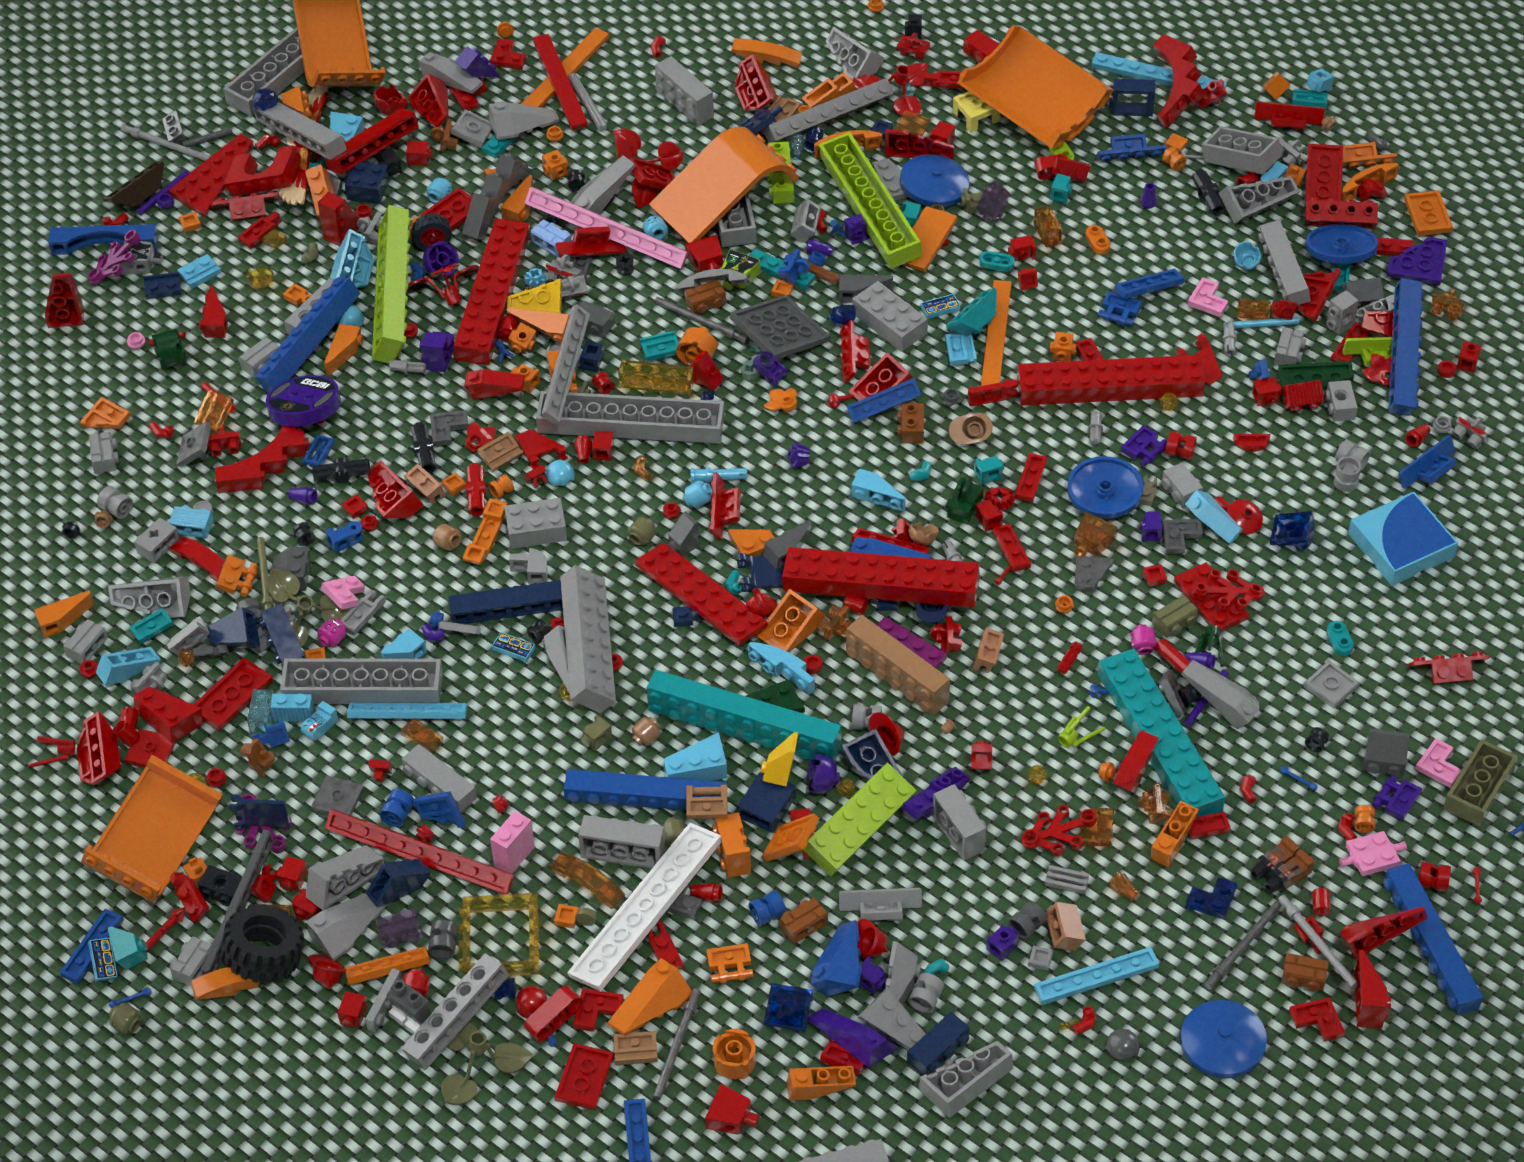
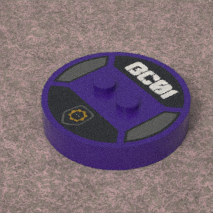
M318 375L300 376L284 381L275 386L266 396V406L270 419L283 426L296 427L320 422L333 415L341 405L337 383L328 377Z

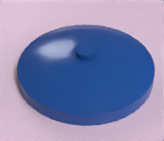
M921 155L910 159L904 164L900 174V185L908 197L922 205L947 207L960 202L963 188H967L968 191L969 176L960 164L950 158L940 155Z
M1326 225L1314 229L1306 237V250L1308 253L1319 260L1330 263L1348 264L1361 262L1374 256L1378 249L1377 237L1371 231L1354 225Z
M1108 456L1094 457L1081 462L1072 470L1068 478V496L1072 504L1086 515L1102 519L1117 518L1130 513L1138 506L1143 495V480L1137 469L1122 459Z
M1214 1000L1197 1006L1187 1015L1181 1029V1047L1186 1058L1195 1068L1213 1077L1236 1078L1243 1076L1255 1069L1265 1054L1267 1035L1263 1023L1249 1008L1233 1001Z

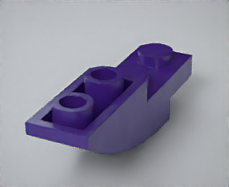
M955 766L932 780L927 789L905 801L902 809L916 820L922 816L928 818L933 815L934 793L953 784L956 785L958 790H961L969 782L970 777Z

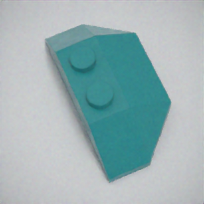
M996 288L981 292L957 316L946 324V329L964 335L981 332L983 330L982 327L991 323V319L996 315Z

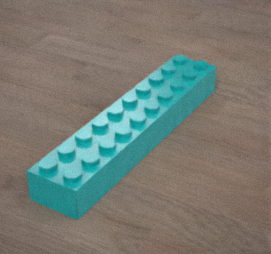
M1133 648L1099 660L1097 675L1105 689H1108L1111 699L1134 737H1137L1140 730L1159 737L1149 762L1176 807L1180 801L1199 809L1196 817L1223 811L1225 803L1223 792L1135 649Z
M656 669L647 685L648 711L654 714H661L674 720L687 722L693 726L704 727L710 731H717L729 737H737L746 742H753L773 749L796 732L798 737L794 755L802 759L815 760L816 758L813 755L820 754L830 757L835 762L841 750V725Z

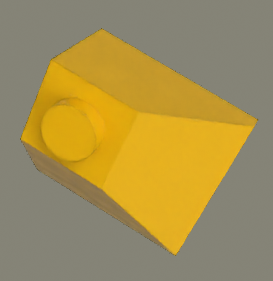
M794 732L769 753L767 762L763 761L760 773H764L763 781L782 786L787 785L798 733Z

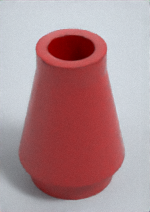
M1422 424L1408 431L1405 437L1406 443L1411 447L1420 446L1430 433V427L1427 424Z
M580 435L574 441L578 462L580 464H587L589 462L592 441L589 436Z
M718 883L693 884L691 887V896L712 903L719 902L722 898L723 888Z

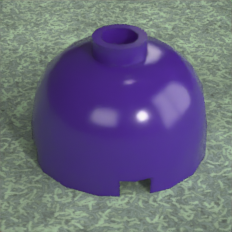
M438 241L430 245L424 251L422 258L424 268L430 275L448 265L459 263V255L456 249L445 241ZM455 269L451 270V272H446V275L454 273Z
M814 754L813 756L816 759H811L807 771L806 781H810V787L806 786V792L825 794L832 790L834 784H838L840 773L837 772V766L830 757Z

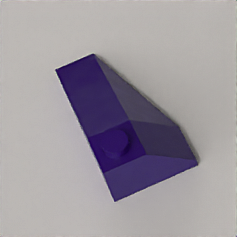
M822 1008L808 1017L812 1024L868 1068L898 1050V1046L880 1032Z

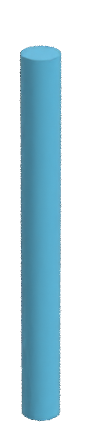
M1293 317L1292 320L1277 318L1234 321L1235 329L1299 324V317Z

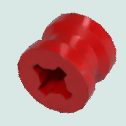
M600 372L592 379V384L600 394H608L614 389L615 383L612 379H609V375L606 372Z

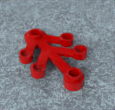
M1211 569L1208 578L1223 587H1207L1206 584L1199 582L1193 586L1191 591L1192 597L1197 600H1204L1207 594L1226 595L1218 600L1217 607L1221 610H1227L1229 604L1238 595H1245V597L1238 598L1235 606L1239 610H1245L1251 601H1259L1265 594L1264 589L1259 584H1249L1239 577V572L1235 569L1228 571L1227 580L1221 577L1219 570ZM1230 582H1235L1241 587H1237Z
M1060 805L1050 826L1044 831H1041L1043 826L1048 825L1051 819L1048 812H1040L1033 829H1028L1023 833L1021 837L1022 845L1028 849H1034L1038 846L1052 851V854L1057 857L1063 855L1064 848L1061 843H1052L1044 840L1051 837L1071 844V847L1075 850L1081 849L1083 847L1082 838L1064 832L1081 826L1093 827L1097 822L1096 812L1092 809H1085L1081 812L1080 818L1061 824L1062 820L1067 818L1070 812L1068 806Z

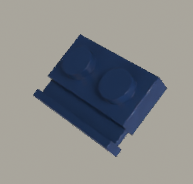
M179 272L144 276L146 300L181 295Z

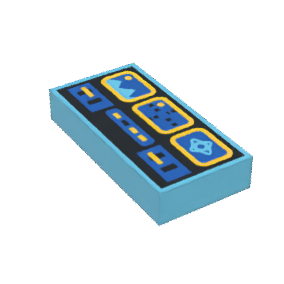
M954 294L920 303V307L927 319L960 310V304Z
M500 632L492 645V650L527 662L535 650V644Z
M110 938L89 940L88 944L95 982L116 979L117 971Z

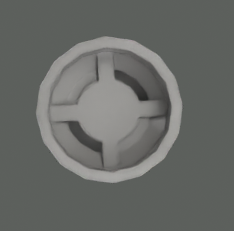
M1346 439L1340 445L1335 460L1338 461L1346 456L1354 457L1361 463L1362 471L1370 458L1371 452L1363 447L1357 448L1356 443Z
M1349 456L1338 460L1334 476V485L1337 489L1343 492H1350L1357 488L1361 472L1359 460Z
M107 486L100 492L97 498V505L116 518L123 519L132 510L133 499L124 493L121 494L113 486Z
M854 704L852 729L863 730L866 727L871 731L869 726L870 716L876 712L882 713V706L871 705L867 708L865 705Z
M929 973L920 974L915 983V988L909 996L908 1003L919 1012L932 1013L942 993L944 983L935 975Z

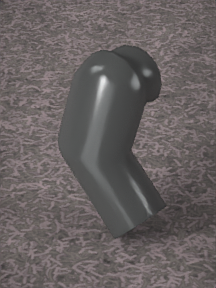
M1373 130L1366 132L1367 138L1371 142H1375L1377 150L1387 148V141L1381 140Z

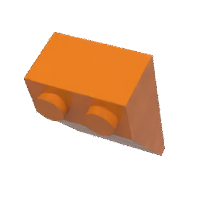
M789 589L766 620L768 621V627L755 636L768 645L791 652L816 630L826 615L816 606Z

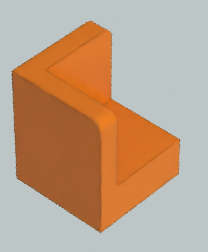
M1278 71L1263 85L1264 89L1275 99H1278L1291 86Z

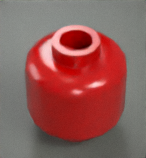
M412 969L404 974L403 981L423 997H427L430 985L429 976L420 969Z

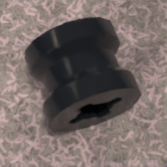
M574 169L568 173L569 189L579 191L585 185V173L582 170Z
M621 254L616 258V268L619 275L629 276L634 272V260L631 255Z
M306 522L297 524L292 530L300 546L310 545L315 540V534L311 531L310 524Z
M541 619L536 621L534 626L527 628L529 637L536 644L541 643L544 636L551 631L548 625Z
M1191 683L1186 685L1185 689L1181 688L1178 690L1185 707L1191 706L1192 702L1201 700V693Z
M1314 727L1310 732V736L1305 739V745L1311 751L1321 752L1324 749V744L1329 741L1330 736L1324 729Z

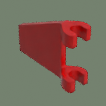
M1201 333L1196 337L1198 341L1195 342V345L1202 350L1195 355H1201L1205 383L1210 386L1222 378V373L1207 337ZM1183 348L1176 351L1177 356L1187 355Z
M532 429L514 435L532 470L540 466L538 464V456L552 451L557 452L560 460L568 459L565 453L567 450L564 445Z

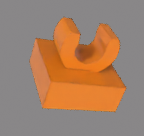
M1291 163L1284 177L1292 176L1296 185L1300 187L1306 176V170Z
M194 857L188 860V864L183 866L184 872L189 879L194 880L195 884L199 882L207 868L201 857L198 859Z

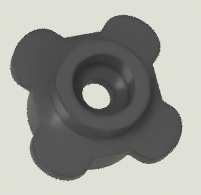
M949 388L941 394V398L945 400L946 406L962 402L957 389Z

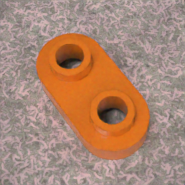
M1097 225L1089 226L1086 229V239L1092 250L1096 254H1107L1110 251L1111 243L1104 230Z

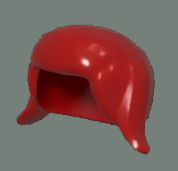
M754 588V596L746 602L747 609L751 613L760 615L763 618L769 617L778 605L777 600L761 593L758 588Z

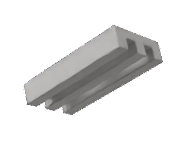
M444 621L439 622L438 628L480 634L481 632L479 626Z
M1049 865L1044 886L1085 894L1089 874Z

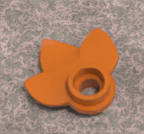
M792 388L786 391L782 389L771 390L769 392L771 400L763 405L765 409L771 411L782 409L784 412H791L795 410L797 405V391Z

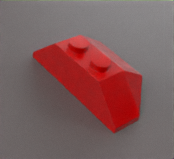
M754 54L739 64L740 70L737 74L734 88L745 112L762 109L778 98L769 75Z
M99 711L83 721L82 726L84 728L77 745L80 780L91 785L97 784L121 768L117 737L112 733L113 729Z

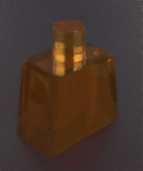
M1085 512L1075 533L1074 545L1077 547L1075 550L1077 555L1086 556L1087 553L1099 556L1116 540L1117 526Z

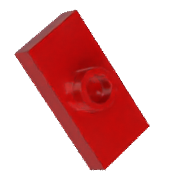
M1220 812L1195 817L1188 833L1191 839L1228 833L1231 827L1226 813Z

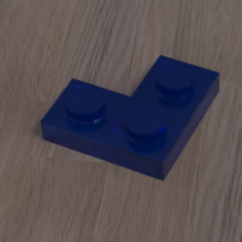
M1218 877L1212 893L1192 887L1185 907L1225 920L1238 883Z

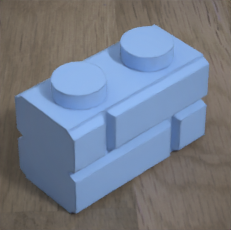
M543 219L538 226L536 225L531 230V241L553 255L560 257L555 247L556 242H571V235L568 231L561 230L554 223H549Z

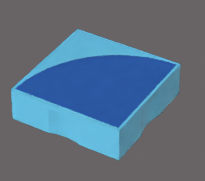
M1415 492L1393 500L1350 521L1348 535L1372 559L1376 568L1391 586L1415 576L1422 570L1433 568L1456 556L1458 542Z

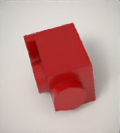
M1031 235L1010 239L1008 253L1015 261L1027 258L1036 259V245Z
M990 499L976 504V518L985 532L992 530L993 527L1003 525L1002 511L999 512L998 507L993 505Z

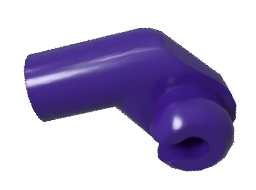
M424 624L421 627L426 639L431 643L439 642L440 639L445 638L442 629L435 631L431 628L430 624Z

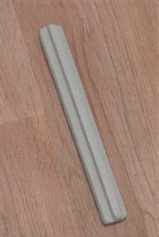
M576 73L569 74L568 79L596 127L599 131L606 130L607 124L580 79Z

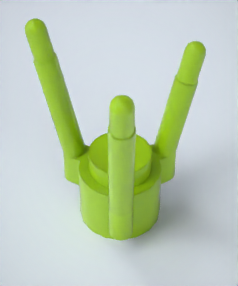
M1087 706L1078 718L1073 716L1057 738L1064 747L1069 748L1072 746L1076 748L1080 743L1099 734L1106 728L1101 727L1077 740L1078 732L1074 728L1090 710V707Z

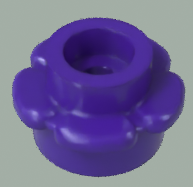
M162 193L158 196L157 203L160 208L168 209L174 203V199L170 194Z

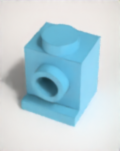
M1321 68L1309 74L1306 85L1311 90L1319 93L1322 91L1329 92L1335 76Z

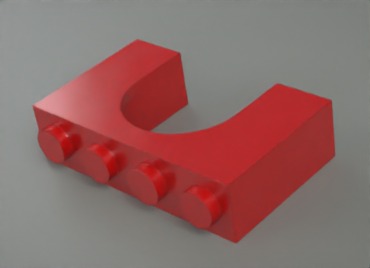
M294 145L281 147L278 149L270 167L261 173L255 174L258 164L250 153L236 155L224 186L232 197L291 187L302 157Z

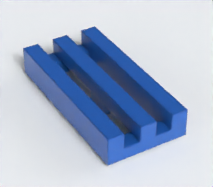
M317 434L302 460L303 465L307 466L309 464L310 467L323 465L335 444L334 439ZM323 440L322 443H321V445H320V446L318 447V449L316 450V448H317V446L319 445L320 441ZM315 450H316V454L314 455L313 459L311 460V457H312L313 453H314Z

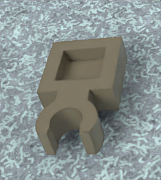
M1145 475L1143 478V495L1139 504L1152 507L1157 493L1158 479L1155 477L1153 482H1148V475Z

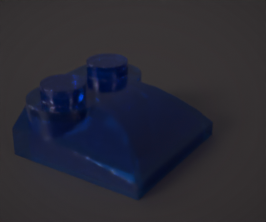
M1312 511L1275 514L1270 545L1294 546L1297 550L1307 549L1312 544L1315 529Z
M771 983L764 1025L806 1032L810 1008L813 1003V990Z

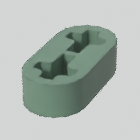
M754 358L741 367V375L745 380L751 381L761 376L753 366ZM761 358L762 363L766 365V361Z

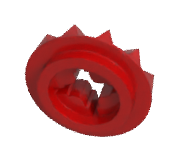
M998 485L997 488L991 487L989 491H986L985 500L990 499L992 504L998 507L999 511H1004L1013 506L1015 495L1006 486L1000 488ZM998 495H1001L1002 497L1001 502L1000 499H998Z

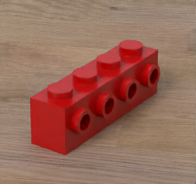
M1311 198L1305 204L1304 225L1346 224L1375 229L1377 225L1378 203H1373L1370 200L1356 202L1351 199L1346 201L1328 199L1326 201L1319 198Z

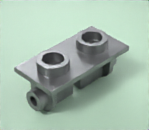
M174 111L162 120L168 142L174 141L181 145L185 138L182 135L183 131L178 113Z

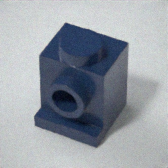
M586 341L580 355L581 369L599 372V366L604 357L603 344Z

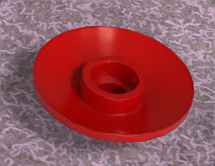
M1236 500L1227 509V513L1243 529L1241 534H1254L1263 524L1261 510L1249 500Z

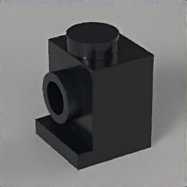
M908 14V21H905V36L911 37L913 33H917V39H921L922 14Z
M392 147L376 153L377 164L387 165L389 176L402 172L400 158Z

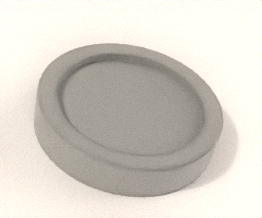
M199 501L193 507V509L205 508L212 512V505L208 501Z

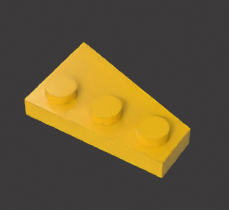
M559 278L548 284H542L539 287L508 296L507 308L561 313L562 279Z

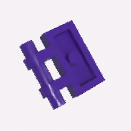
M1143 425L1121 446V452L1134 460L1140 456L1143 457L1140 463L1146 467L1156 459L1155 457L1158 454H1162L1165 451L1167 440L1158 441V433Z
M1391 776L1389 780H1385L1381 792H1378L1374 797L1375 801L1372 806L1375 809H1379L1381 805H1386L1385 813L1403 821L1420 796L1422 788L1406 780H1403L1401 785L1396 783L1398 781L1397 777ZM1390 792L1395 793L1393 797L1388 796Z

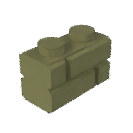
M1183 595L1154 612L1152 624L1165 638L1172 634L1177 635L1182 628L1187 625L1192 626L1196 622L1198 609Z

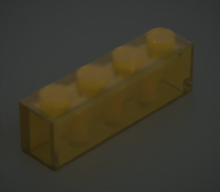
M621 360L618 372L619 388L684 395L692 394L694 367Z

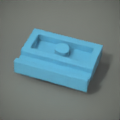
M208 254L177 269L180 277L187 285L189 284L191 289L222 273L221 268L217 266Z
M960 333L945 334L950 366L965 365L968 362L976 364L977 358L972 333L967 335Z

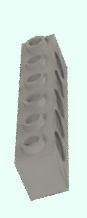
M485 953L401 1047L407 1057L426 1070L508 978L509 973L505 967Z

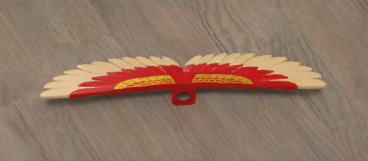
M316 87V89H312L308 96V102L311 106L310 111L313 115L311 119L317 123L320 120L329 87ZM287 137V145H294L302 159L291 187L279 188L277 190L282 200H286L288 204L296 205L297 202L304 204L308 184L305 170L309 169L312 150ZM312 151L317 161H319L321 155H317L316 152Z

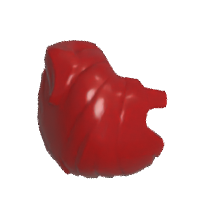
M392 83L389 84V88L380 86L373 93L376 107L385 115H391L401 108L408 107L405 96Z

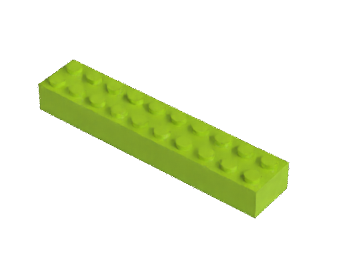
M848 132L818 144L821 160L855 214L862 215L866 222L867 233L889 268L892 269L922 257L919 238L852 134Z
M388 205L380 222L377 241L372 360L390 363L391 359L399 358L401 346L404 347L406 342L404 333L407 327V323L404 320L407 316L405 306L408 296L405 293L408 289L406 280L409 269H406L409 263L407 253L410 248V243L407 242L410 237V230L408 228L411 218L409 217L408 209Z

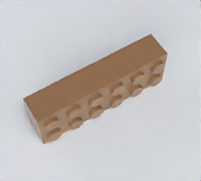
M861 615L846 628L847 654L851 658L858 660L866 669L874 672L879 679L889 683L894 690L904 694L909 701L919 705L924 712L934 716L949 703L950 678L872 621Z

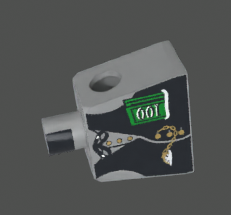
M140 241L135 246L131 245L122 254L125 255L127 252H132L135 255V260L130 264L124 261L119 263V265L123 268L121 275L149 273L153 263L162 264L163 254L154 253L152 243Z

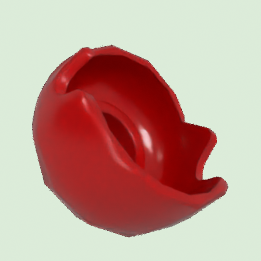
M526 986L520 989L516 996V1011L519 1015L528 1018L547 1001L545 991L537 986Z

